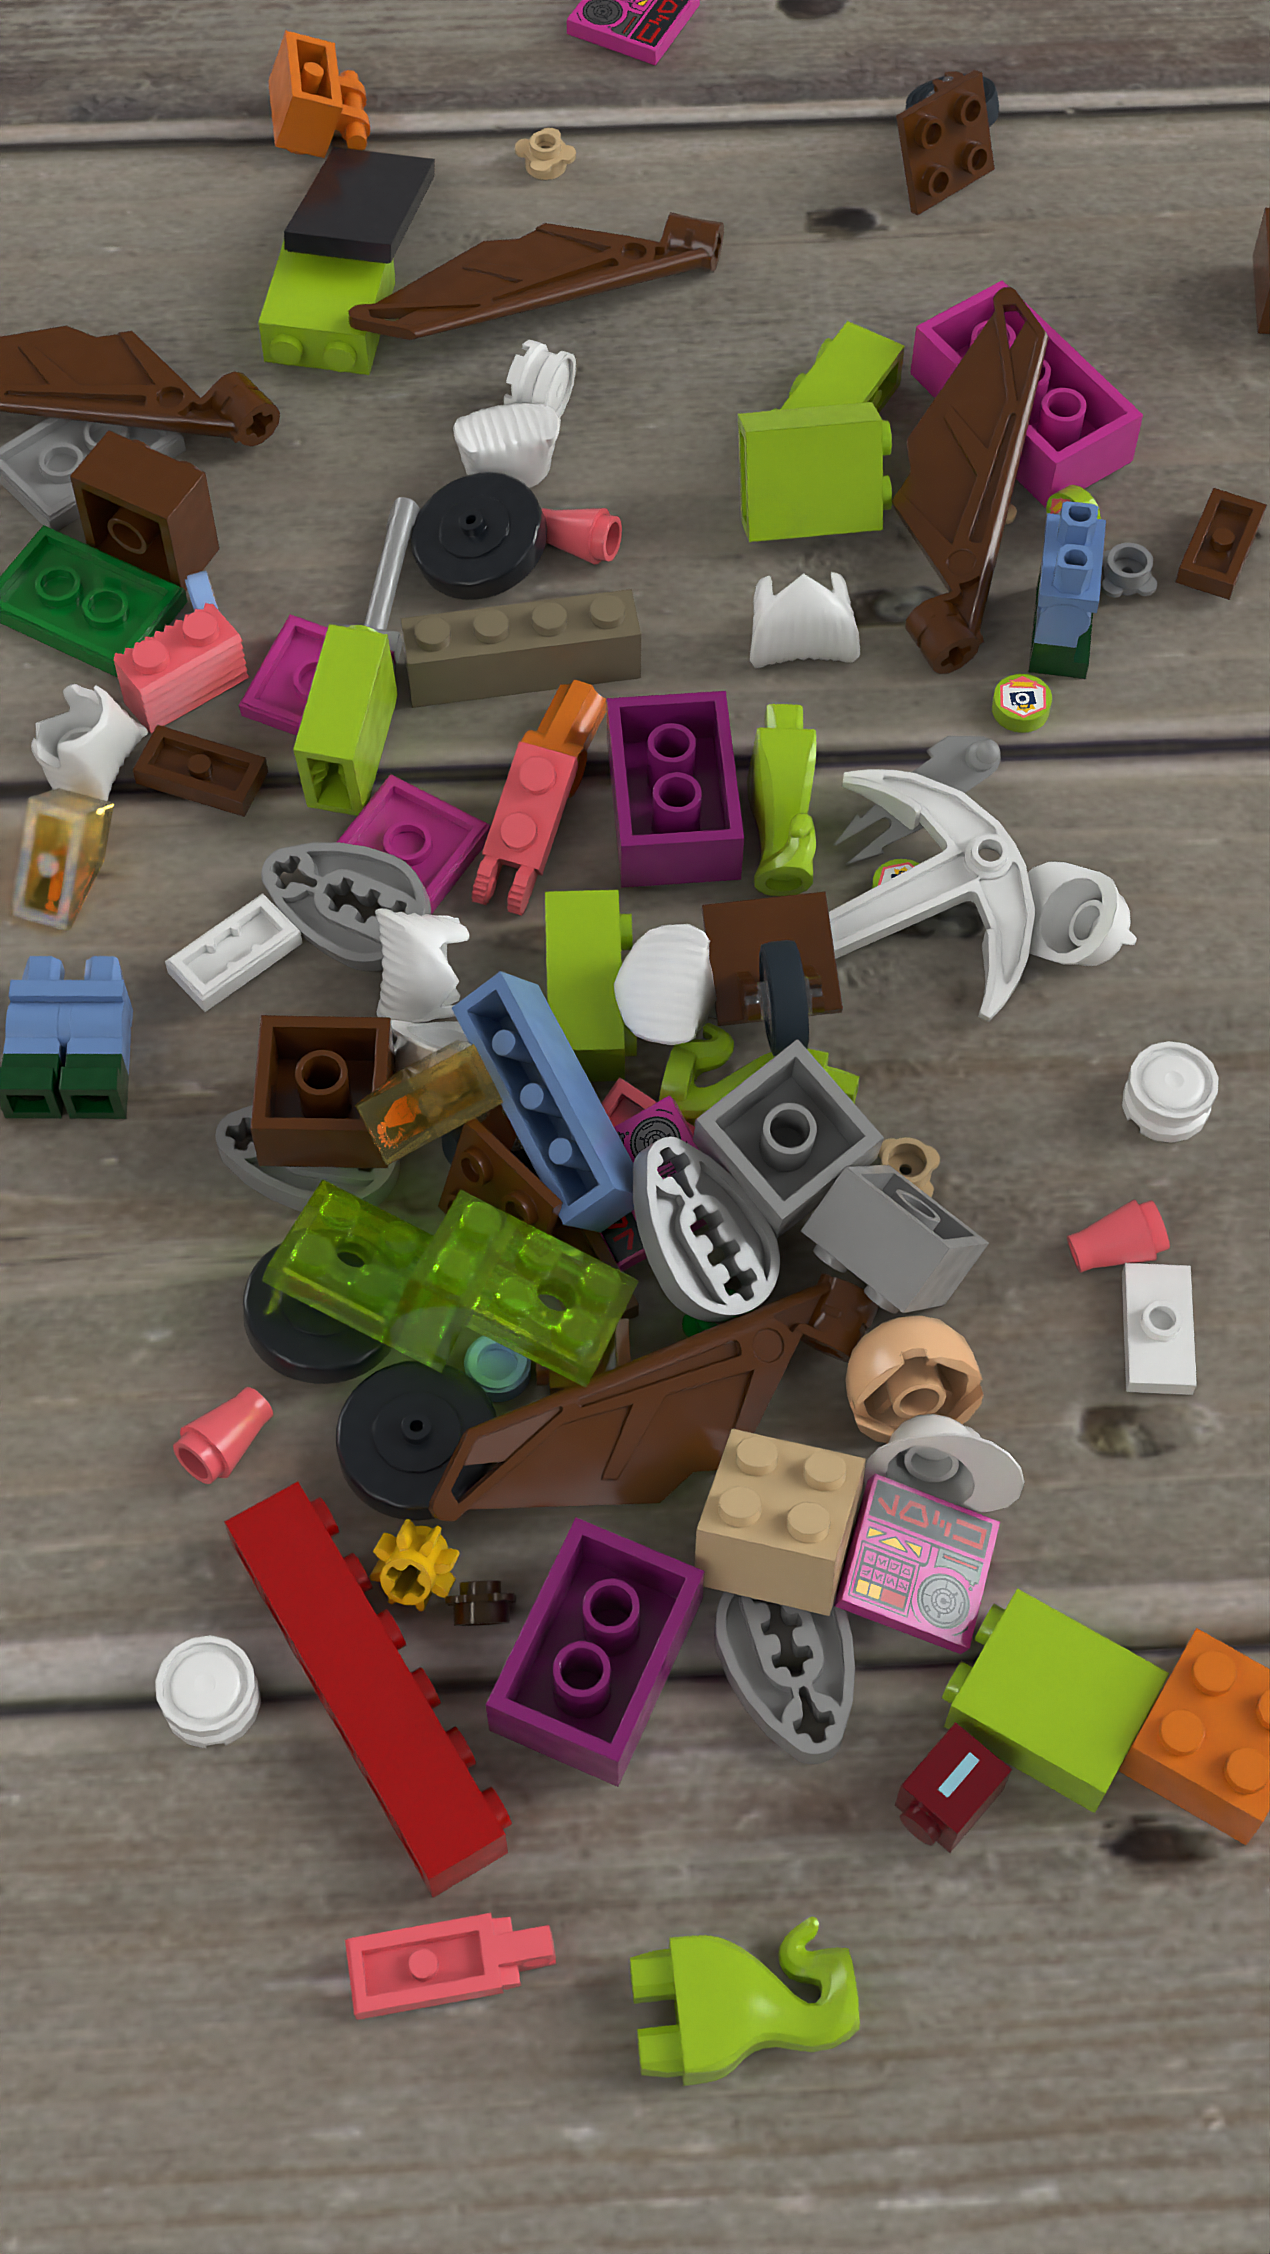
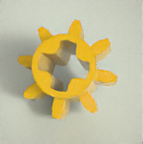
M406 1519L397 1534V1538L389 1533L384 1532L373 1550L379 1560L369 1577L371 1581L381 1583L383 1591L388 1596V1603L391 1605L395 1602L402 1605H415L418 1611H424L432 1592L443 1598L449 1594L456 1580L450 1571L454 1567L460 1553L457 1549H448L447 1542L441 1535L442 1528L437 1525L434 1528L421 1525L415 1526L411 1519Z

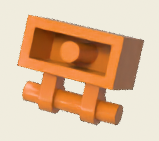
M285 30L268 80L275 147L286 149L298 155L308 154L325 158L336 130L340 131L341 137L346 141L348 149L364 150L367 147V138L370 135L371 128L368 114L363 110L367 101L364 85L359 81L358 74L352 70H346L339 75L335 43Z

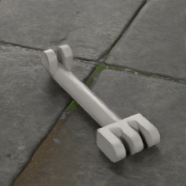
M405 497L397 498L390 509L386 525L387 535L364 626L370 627L378 633L388 634L390 650L394 651L396 661L395 665L394 661H392L394 673L402 648V639L400 632L386 629L409 537L411 538L412 528L421 510L413 500Z

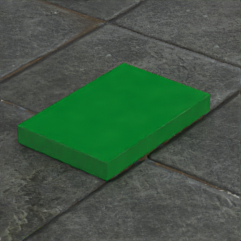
M45 525L40 528L0 576L1 624L117 678L114 664L115 653L124 654L125 648H134L135 642L145 640V636L154 637L155 631L164 632L165 625L169 626L188 602L184 588Z

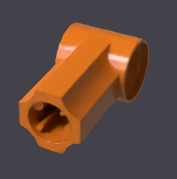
M573 680L572 683L567 685L560 684L537 731L529 729L521 740L524 743L577 758L579 764L568 796L569 798L575 794L580 785L586 767L587 750L607 712V699L599 695L593 685L578 680Z

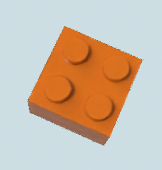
M1196 1628L1118 1771L1235 1840L1247 1845L1264 1822L1270 1810V1669Z

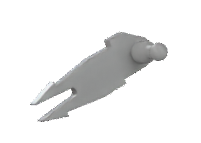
M947 736L927 750L931 759L911 773L920 774L966 793L998 769L1001 761L1000 749L998 744L984 736ZM875 804L861 818L858 814L853 817L834 843V846L882 818L889 821V828L846 863L851 864L884 854L883 847L924 827L919 822V825L911 830L883 807Z

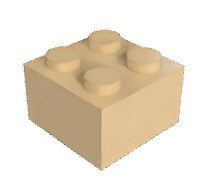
M732 1429L696 1530L695 1567L705 1571L704 1587L830 1616L861 1505L866 1458Z

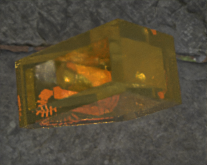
M60 788L29 798L11 916L65 931L72 928L105 861L114 803Z
M456 1040L403 1068L358 1102L355 1107L384 1163L389 1165L502 1104L503 1100L475 1045Z

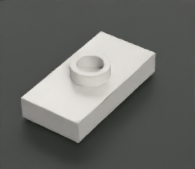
M262 893L165 961L168 974L204 1012H207L303 944L301 932Z
M1125 1263L1122 1270L1126 1392L1193 1395L1197 1383L1191 1266Z

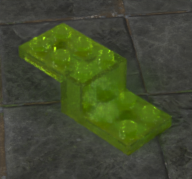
M322 1179L267 1265L262 1282L442 1373L463 1332L468 1327L544 1367L587 1387L639 1280L463 1190L459 1191L433 1236ZM350 1252L356 1254L366 1265L362 1267L349 1266L339 1259L337 1253ZM550 1295L562 1301L567 1310H553L544 1305L538 1296Z

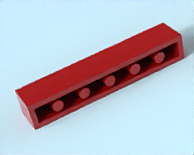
M297 1481L224 1521L232 1547L433 1898L508 1854L504 1829L511 1826L512 1821L505 1806L491 1786L482 1792L479 1790L468 1771V1768L476 1764L470 1747L456 1726L445 1732L432 1710L441 1705L434 1686L421 1667L412 1672L409 1671L398 1652L407 1646L405 1639L390 1612L385 1609L376 1614L364 1593L370 1591L373 1587L357 1556L352 1552L342 1557L331 1537L340 1533L339 1528L324 1500L318 1497L310 1502Z

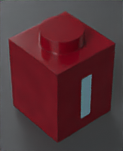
M955 1722L900 1786L895 1806L902 1812L900 1820L923 1843L933 1846L935 1842H938L951 1853L1004 1790L1012 1769Z

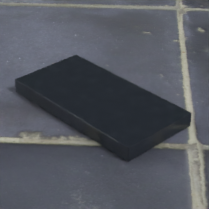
M333 147L284 231V250L377 263H391L435 177V159Z

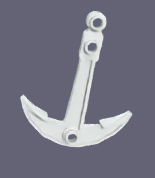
M866 769L844 772L843 788L858 793L880 805L911 830L916 828L920 822L943 852L829 911L835 959L963 902L972 901L975 903L986 929L982 942L986 982L983 1003L978 1017L989 1022L1006 1004L1020 981L1029 958L1035 907L1027 867L1015 842L998 820L960 790L917 773L898 770ZM982 849H991L996 851L1000 858L992 862L985 861L979 856L978 852ZM715 1004L709 1017L716 1018Z

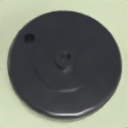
M494 472L470 474L446 484L423 505L412 528V553L425 579L439 592L464 600L489 598L511 589L526 578L534 569L545 549L547 523L534 493L520 480L506 474Z
M310 1233L286 1240L268 1251L257 1262L245 1285L243 1318L250 1344L268 1366L294 1380L313 1384H332L359 1377L377 1366L389 1354L401 1330L403 1294L396 1272L386 1258L377 1250L350 1236L335 1233Z
M412 1360L384 1367L363 1380L352 1391L341 1409L336 1427V1448L343 1476L352 1491L365 1504L382 1514L404 1520L434 1519L429 1511V1502L462 1435L467 1429L497 1417L496 1411L484 1389L472 1377L450 1365L436 1361ZM497 1462L463 1466L451 1489L455 1499H460L493 1469Z

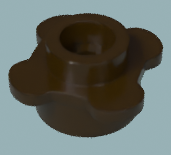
M498 1580L459 1583L460 1595L445 1597V1604L453 1606L454 1626L510 1623L509 1603H516V1595L514 1593L501 1592V1581Z

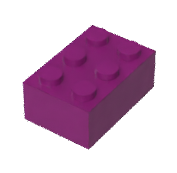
M726 691L607 698V747L621 888L741 880L744 833Z
M575 1517L486 1703L489 1731L619 1787L703 1600L705 1571Z

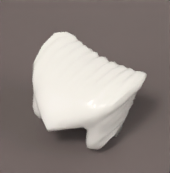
M541 403L497 405L480 409L470 415L458 418L453 430L461 461L464 464L467 475L494 472L512 476L529 488L538 485L549 473L551 457L559 434L561 419L556 414L554 408Z
M831 572L832 591L805 574H802L777 595H773L770 576L759 580L753 600L754 617L750 662L754 668H761L768 664L773 665L776 662H793L797 658L803 661L811 658L813 660L828 661L832 659L833 661L839 660L853 663L859 657V632L853 615L854 612L850 605L851 601L847 585L840 574Z
M70 684L63 690L64 697L70 706L69 711L35 723L36 739L33 737L31 748L53 790L69 803L91 811L102 808L108 801L112 784L116 780V775L119 774V767L124 765L125 758L129 757L136 744L148 734V730L145 726L131 718L99 686L96 685L93 691L77 684Z
M389 909L375 910L377 921L380 924L379 930L381 935L379 938L383 944L382 953L384 955L381 961L384 970L382 972L383 981L380 985L381 998L376 1011L377 1017H390L391 1021L398 1020L411 1023H423L434 1019L456 1017L452 1010L454 1005L451 1006V1004L459 1001L460 994L455 988L459 980L447 961V944L467 941L469 939V932L466 926L460 924L459 918L429 914L420 916L416 913L407 915L403 912L394 913Z
M690 924L662 925L649 930L633 945L614 982V991L624 1023L635 1036L650 1042L676 1045L696 1038L697 1032L705 1025L717 999L709 961L710 940L704 931Z

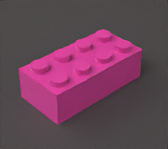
M1003 280L916 326L910 374L934 398H936L995 312L993 297L1001 288L1009 287ZM1025 302L1044 328L1049 339L1016 479L1046 508L1050 496L1064 487L1077 485L1085 489L1131 463L1134 458L1143 414ZM1017 311L1004 312L1010 348L1025 324Z

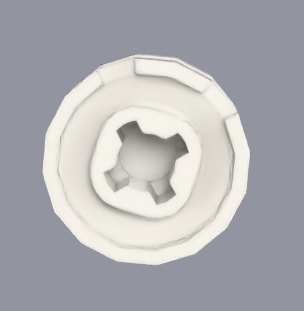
M527 340L522 346V349L527 350L524 357L516 354L510 367L506 383L511 384L512 396L504 395V405L541 403L554 408L560 418L569 401L576 373L575 357L572 353L560 351L558 354L551 353L545 344L534 340Z
M1167 1041L1153 1044L1138 1054L1130 1068L1128 1081L1123 1091L1122 1107L1127 1120L1132 1119L1140 1127V1134L1154 1141L1168 1143L1188 1140L1201 1131L1211 1112V1106L1218 1093L1219 1078L1213 1063L1200 1050L1188 1044Z
M212 1635L191 1638L174 1647L161 1663L155 1680L158 1704L173 1733L187 1744L205 1749L207 1745L224 1743L226 1746L241 1738L255 1722L261 1705L259 1682L245 1651L228 1639Z

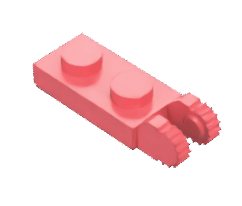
M519 741L482 851L484 858L479 865L477 877L473 885L471 897L473 902L487 905L495 892L502 865L510 866L519 870L516 872L513 885L508 893L507 909L508 912L522 916L529 903L537 876L543 875L579 763L576 757Z

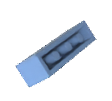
M501 971L454 1005L452 1010L538 1177L563 1202L559 1213L563 1225L602 1232L634 1210L633 1162L539 985Z

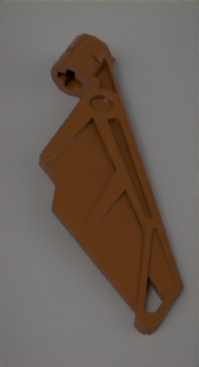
M671 212L667 218L661 241L657 242L627 235L544 223L535 228L531 233L518 239L483 241L375 304H358L348 311L349 324L354 329L413 340L695 269L714 273L722 249L724 225L722 222L698 219ZM385 319H398V320H396V321H390V320H385Z
M1003 287L993 297L995 312L907 438L911 472L892 499L896 513L948 590V593L925 600L914 608L907 617L905 625L906 630L921 649V653L937 674H949L960 669L975 656L979 645L984 643L980 629L1049 339L1044 328L1018 292L1012 287ZM1017 311L1025 324L1010 348L1004 312Z
M60 326L0 336V412L230 438L234 443L240 441L243 445L251 447L267 440L279 424L280 411L262 391H259L258 387L244 373L234 371L223 375L200 398L133 331L95 337L69 326Z
M821 1274L818 1283L814 1286L473 1426L462 1435L430 1499L429 1511L436 1519L456 1521L470 1509L661 1503L693 1472L718 1470L732 1429L755 1433L800 1340L825 1355L849 1363L852 1350L864 1336L865 1331L870 1329L880 1306L865 1294L863 1288L840 1278ZM499 1462L460 1499H455L451 1489L463 1466Z

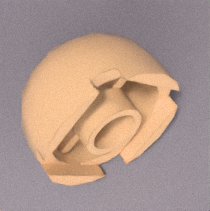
M926 1316L897 1317L881 1323L864 1335L852 1350L845 1378L848 1401L860 1432L876 1442L887 1444L892 1433L904 1421L917 1415L937 1414L950 1417L964 1424L979 1408L984 1395L980 1386L982 1376L973 1352L965 1338L940 1319Z

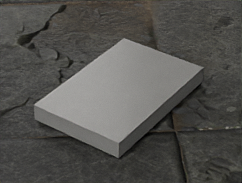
M48 417L0 447V484L42 525L59 531L80 518L70 475L108 430L130 440H140L151 449L171 458H175L186 451L184 437L179 432Z

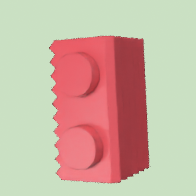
M205 603L204 609H195L194 613L185 614L184 620H175L174 626L165 625L164 632L155 631L154 637L145 636V640L135 642L134 648H125L124 654L115 653L114 664L125 705L139 722L147 728L148 732L152 734L157 724L166 726L248 679L249 676L246 672L248 669L245 666L246 661L244 659L245 654L242 650L244 647L241 644L242 639L239 633L214 604Z

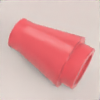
M542 508L547 523V544L594 565L599 564L602 560L610 562L615 558L622 537V524L618 516L610 515L606 508L566 510Z
M1133 1199L1082 1231L1067 1236L1070 1252L1080 1273L1093 1268L1156 1261L1157 1253L1170 1249L1164 1222L1157 1206L1152 1200L1138 1204Z
M245 1387L234 1398L182 1427L180 1430L181 1438L173 1445L174 1453L187 1472L204 1484H211L218 1477L228 1478L263 1425L273 1417V1410L268 1401L258 1391Z

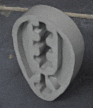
M312 842L280 848L268 856L262 867L261 877L263 884L277 908L301 932V936L325 955L353 969L362 971L384 970L381 962L384 955L382 953L383 944L379 938L381 935L379 930L380 924L376 916H370L366 923H364V919L359 911L351 905L344 904L338 912V908L332 901L335 894L345 896L351 888V892L358 902L364 906L372 907L378 899L382 909H389L394 913L403 912L404 910L407 915L411 913H416L420 916L425 914L431 915L428 893L415 871L400 858L373 848L346 843ZM298 867L305 879L315 887H310L303 883L290 882L286 888L280 879V875L283 872L293 873Z
M253 1105L227 1114L217 1126L215 1137L222 1162L249 1187L267 1198L297 1211L333 1219L355 1217L372 1210L382 1203L394 1189L399 1177L401 1167L399 1149L389 1156L388 1168H372L371 1172H363L360 1168L259 1166L254 1142H250L246 1150H237L235 1141H242L246 1133H251Z
M676 1137L661 1138L639 1152L633 1163V1204L638 1232L648 1262L661 1289L669 1300L687 1315L707 1322L728 1321L762 1304L771 1294L778 1278L780 1268L779 1247L770 1224L736 1179L710 1156ZM671 1161L676 1169V1173L671 1177L662 1179L657 1171V1167ZM703 1218L708 1224L709 1230L696 1238L690 1226ZM720 1247L726 1258L720 1264L712 1266L708 1261L707 1255L713 1249ZM737 1276L742 1287L735 1294L729 1295L723 1284L728 1282L730 1278Z
M724 1592L719 1601L715 1617V1647L728 1682L744 1709L771 1740L797 1761L805 1764H820L828 1761L840 1749L853 1703L855 1661L853 1637L846 1610L835 1607L833 1603L830 1616L781 1605L780 1616L783 1623L789 1626L795 1624L798 1626L792 1630L791 1649L793 1654L798 1658L808 1657V1660L803 1662L801 1675L791 1677L787 1667H774V1665L780 1662L781 1643L777 1635H764L769 1630L771 1619L768 1605L765 1602L754 1604L753 1601L757 1599ZM800 1697L806 1699L810 1713H813L817 1723L827 1721L830 1723L825 1728L823 1742L813 1743L808 1733L797 1735L795 1732L801 1727L803 1717Z

